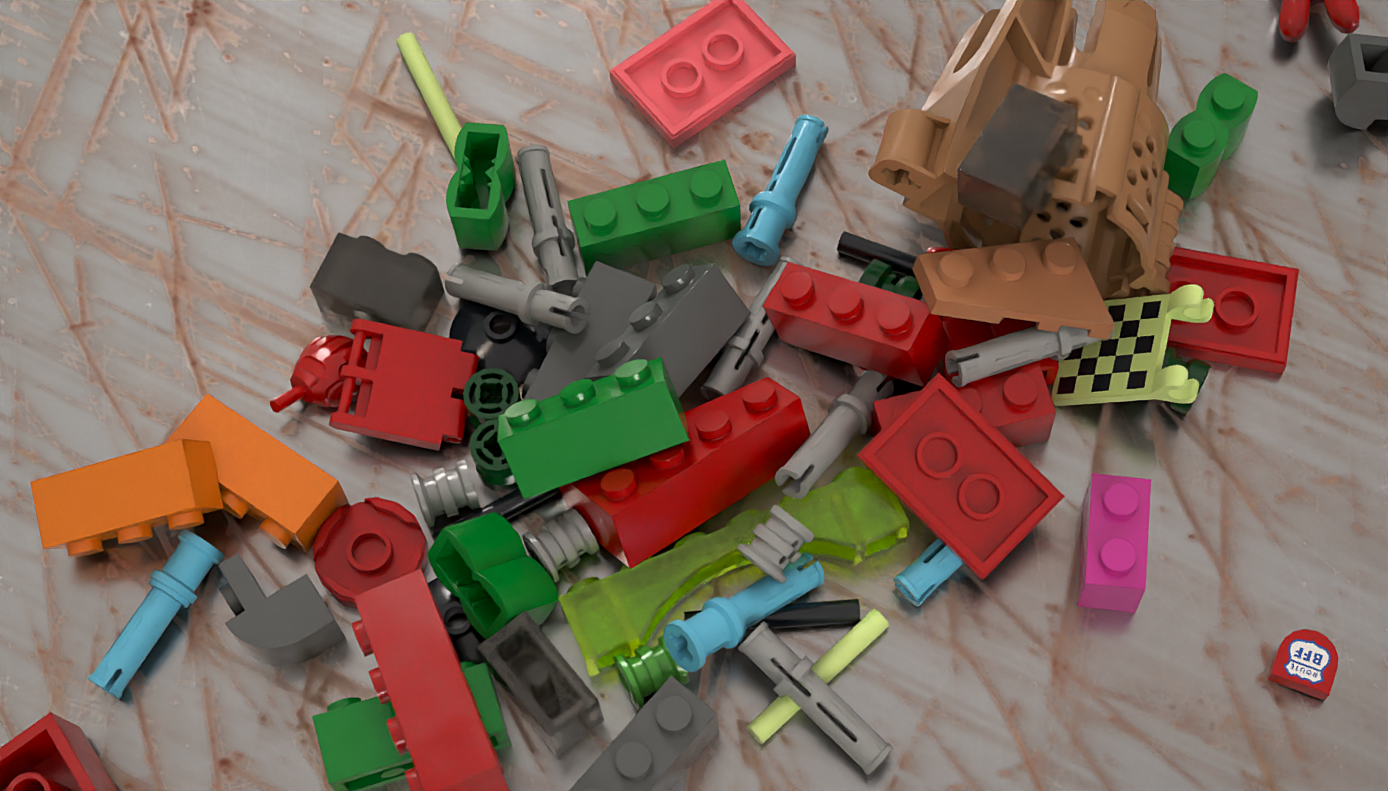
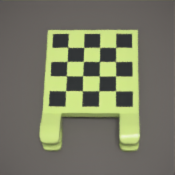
M1195 284L1182 286L1170 294L1104 300L1115 324L1114 335L1110 340L1099 341L1071 350L1067 358L1059 360V369L1051 395L1053 404L1055 406L1152 399L1181 404L1193 403L1198 394L1199 382L1196 379L1187 380L1188 370L1181 365H1172L1162 369L1171 319L1193 323L1208 322L1213 314L1214 301L1210 298L1203 299V289Z

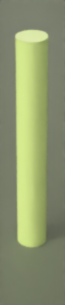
M405 33L397 39L396 44L455 160V143L462 127L416 36L413 33Z
M873 609L816 661L811 669L828 684L889 627L888 621L879 611ZM801 684L809 693H811L803 684ZM787 694L782 698L779 696L746 728L757 742L763 744L801 708Z

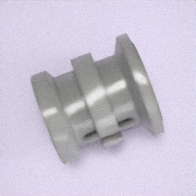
M465 459L457 461L456 468L444 471L443 466L433 469V476L424 479L416 472L411 474L412 485L425 523H427L429 528L434 526L436 516L447 513L448 518L459 515L457 509L469 506L474 510L481 507Z
M774 505L769 511L771 518L765 525L758 523L752 531L756 537L751 544L739 543L736 548L755 566L777 582L779 581L784 584L787 579L782 570L788 562L792 564L797 562L801 557L798 549L804 542L810 543L815 535L786 511Z
M571 507L563 512L564 518L559 522L552 519L542 525L543 532L535 536L530 532L522 535L531 558L536 560L546 570L554 583L559 580L558 570L566 566L570 569L580 563L578 557L584 552L593 554L599 550L597 540L582 516Z

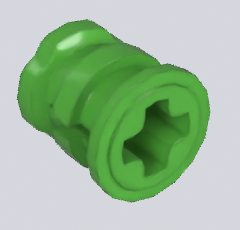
M664 636L658 638L657 646L649 648L645 644L634 649L635 656L626 659L621 654L613 656L615 668L623 688L637 709L643 708L644 697L652 693L655 694L670 676H673L682 685L689 682L688 672L682 669L671 657L665 645Z

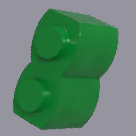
M1227 73L1213 78L1203 88L1197 100L1195 110L1181 118L1170 132L1163 169L1169 175V189L1191 200L1201 195L1211 185L1220 162L1230 157L1241 145L1257 103L1258 91Z
M466 122L460 130L455 143L454 155L458 170L449 182L446 193V206L459 248L496 251L501 246L507 233L508 213L505 202L510 197L516 180V170L508 133L504 125Z
M496 512L443 528L427 553L431 567L439 581L449 592L459 597L462 608L472 626L482 637L492 643L543 624L560 600L551 576L536 560L527 556L517 531L504 517Z

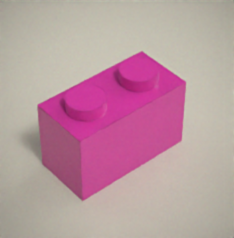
M1092 473L1083 500L1077 607L1136 612L1146 590L1151 479Z

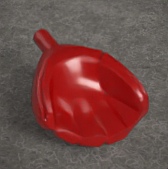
M327 335L326 337L321 336L312 340L301 353L293 369L290 379L292 389L271 400V409L275 413H279L300 399L322 407H338L344 381L339 376L342 366L348 365L353 339L342 335ZM364 347L359 367L365 368L368 355ZM355 384L351 402L358 399L361 385Z

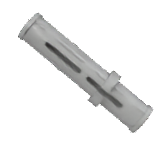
M529 145L520 149L515 159L519 166L526 203L535 234L531 242L535 256L541 259L546 284L550 285L556 293L571 296L572 290L579 279L572 253L576 244L574 235L570 229L566 228L549 159V150L543 145Z
M780 256L776 261L774 269L749 308L750 316L720 349L721 357L706 382L700 387L701 394L707 400L712 401L739 389L750 370H757L764 359L762 350L775 330L762 306L787 263L791 262L804 266L799 261L788 256Z
M465 263L452 265L446 274L463 280L462 284L445 280V289L449 295L516 314L524 323L534 326H541L545 323L564 329L572 334L581 332L588 323L586 320L570 315L574 311L590 316V308L586 300L556 293L548 284L538 281L526 284L470 267Z
M1036 326L963 349L948 351L945 356V365L949 376L959 372V375L953 377L951 381L956 387H962L967 383L1050 357L1052 360L1058 361L1067 358L1071 350L1099 341H1106V339L1088 337L1087 329L1060 326L1058 332L1037 330ZM1113 329V331H1112L1110 337L1108 338V340H1110V339L1113 337V335H1114V329Z
M867 369L847 394H842L840 397L837 396L828 408L829 415L788 462L776 472L775 480L778 486L783 485L790 476L793 477L790 483L782 490L784 494L794 499H803L854 437L863 435L871 427L873 421V401L889 398L894 392L892 380L886 382L879 391L876 390L888 375Z
M763 621L738 649L744 652L777 685L773 690L781 698L787 694L824 733L830 736L864 769L863 772L869 775L894 747L880 737L848 703L811 669L814 663L807 656L801 659ZM801 684H803L811 693H809ZM840 722H842L856 737H854Z

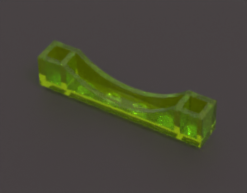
M861 466L851 467L840 472L833 478L832 483L814 491L810 489L803 499H794L786 495L780 501V505H778V507L794 517L815 535L810 543L804 542L798 549L800 554L807 552L817 558H828L855 565L907 542L909 521L897 497L867 468L863 469ZM771 509L761 513L757 510L743 512L732 518L728 522L727 527L708 535L704 532L690 534L679 540L675 544L674 549L656 557L651 556L632 569L624 564L620 572L601 580L598 577L580 580L569 587L567 594L558 597L563 617L589 677L615 667L613 656L621 654L626 659L635 656L634 649L645 644L648 646L657 629L676 606L703 584L731 569L752 563L736 547L739 543L751 544L756 537L752 531L758 523L762 525L767 523L771 518L769 514Z

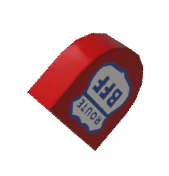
M1308 629L1293 631L1283 639L1278 647L1267 680L1325 701L1330 695L1338 668L1336 648L1328 637L1318 631Z

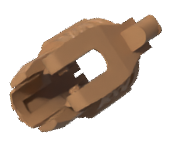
M1006 0L1002 9L988 11L966 31L922 110L901 109L889 114L875 162L869 168L868 176L874 182L905 196L902 206L937 222L939 229L944 231V237L949 248L962 250L1053 239L1050 236V231H1054L1060 235V238L1074 237L1103 301L1169 294L1171 283L1166 277L1170 272L1169 260L1174 253L1173 241L1178 234L1177 222L1182 215L1183 201L1180 196L1168 190L1169 175L1163 170L1169 141V128L1165 116L1156 105L1162 61L1161 38L1159 37V23L1156 19V11L1143 0H1097L1084 50L1081 52L1075 47L1078 15L1076 9L1071 7L1072 0ZM1082 121L1086 122L1085 125L1081 128ZM991 194H995L996 199H994ZM1056 204L1066 206L1067 212L1058 211ZM1037 214L1045 215L1047 222H1041ZM984 217H985V218L987 219V221H988V224H989L988 226H987V225L985 224V222H984ZM1070 221H1079L1081 222L1082 227H1073L1070 224ZM963 227L972 237L979 241L977 246L967 236Z

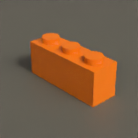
M208 393L165 442L168 443L179 439L210 441L224 509L239 519H242L247 513L261 523L258 527L259 531L283 549L291 543L307 554L313 547L320 526L336 509L349 502L337 479Z
M179 439L30 482L43 549H67L68 557H80L103 551L102 541L116 537L119 544L133 543L152 538V528L168 524L169 530L194 527L204 523L202 514L224 508L210 441Z

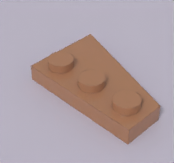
M1074 237L918 254L912 268L929 311L934 315L999 324L1005 317L1036 322L1037 330L1058 332L1060 326L1087 329L1088 337L1108 340L1115 327Z

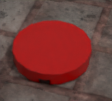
M374 497L365 498V502H358L352 506L348 503L336 509L320 526L313 544L315 570L326 592L342 605L357 609L354 596L419 569L424 574L428 564L427 539L415 515L398 502Z

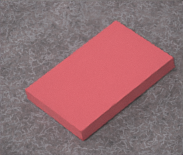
M713 0L615 66L609 72L611 82L667 143L675 149L795 66L796 54L744 0Z

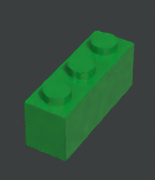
M725 159L567 201L573 234L586 278L595 261L621 269L734 238L737 232L741 231L740 203Z
M659 357L651 361L637 359L620 366L615 371V374L593 382L590 379L574 381L565 386L559 394L538 402L536 399H525L513 404L504 414L499 415L497 440L523 498L527 499L689 441L685 413L663 359Z
M461 662L462 668L460 669L464 672L482 715L480 720L485 725L494 749L497 750L512 745L495 684L486 662L475 665L473 662ZM378 696L363 701L358 697L344 698L331 703L326 708L327 712L312 716L328 782L334 791L370 790L405 779V771L415 767L410 752L402 755L398 753L389 732L386 720L396 717L392 702L382 705Z

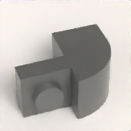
M1348 33L1328 60L1335 112L1338 119L1345 125L1366 130L1375 119L1388 120V37Z
M239 553L218 564L228 581L219 590L236 616L227 621L225 625L241 647L253 658L276 666L296 665L311 660L346 638L307 574L266 598Z

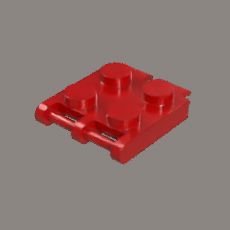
M353 319L350 333L355 336L348 365H343L339 378L344 381L338 411L331 413L329 426L338 430L437 451L440 449L441 441L460 444L463 438L468 411L464 400L451 398V394L463 397L467 381L476 373L479 356L460 351L462 345L460 340L365 319ZM365 338L371 339L365 368L359 367ZM357 384L361 386L355 413L352 415L349 414L354 387Z

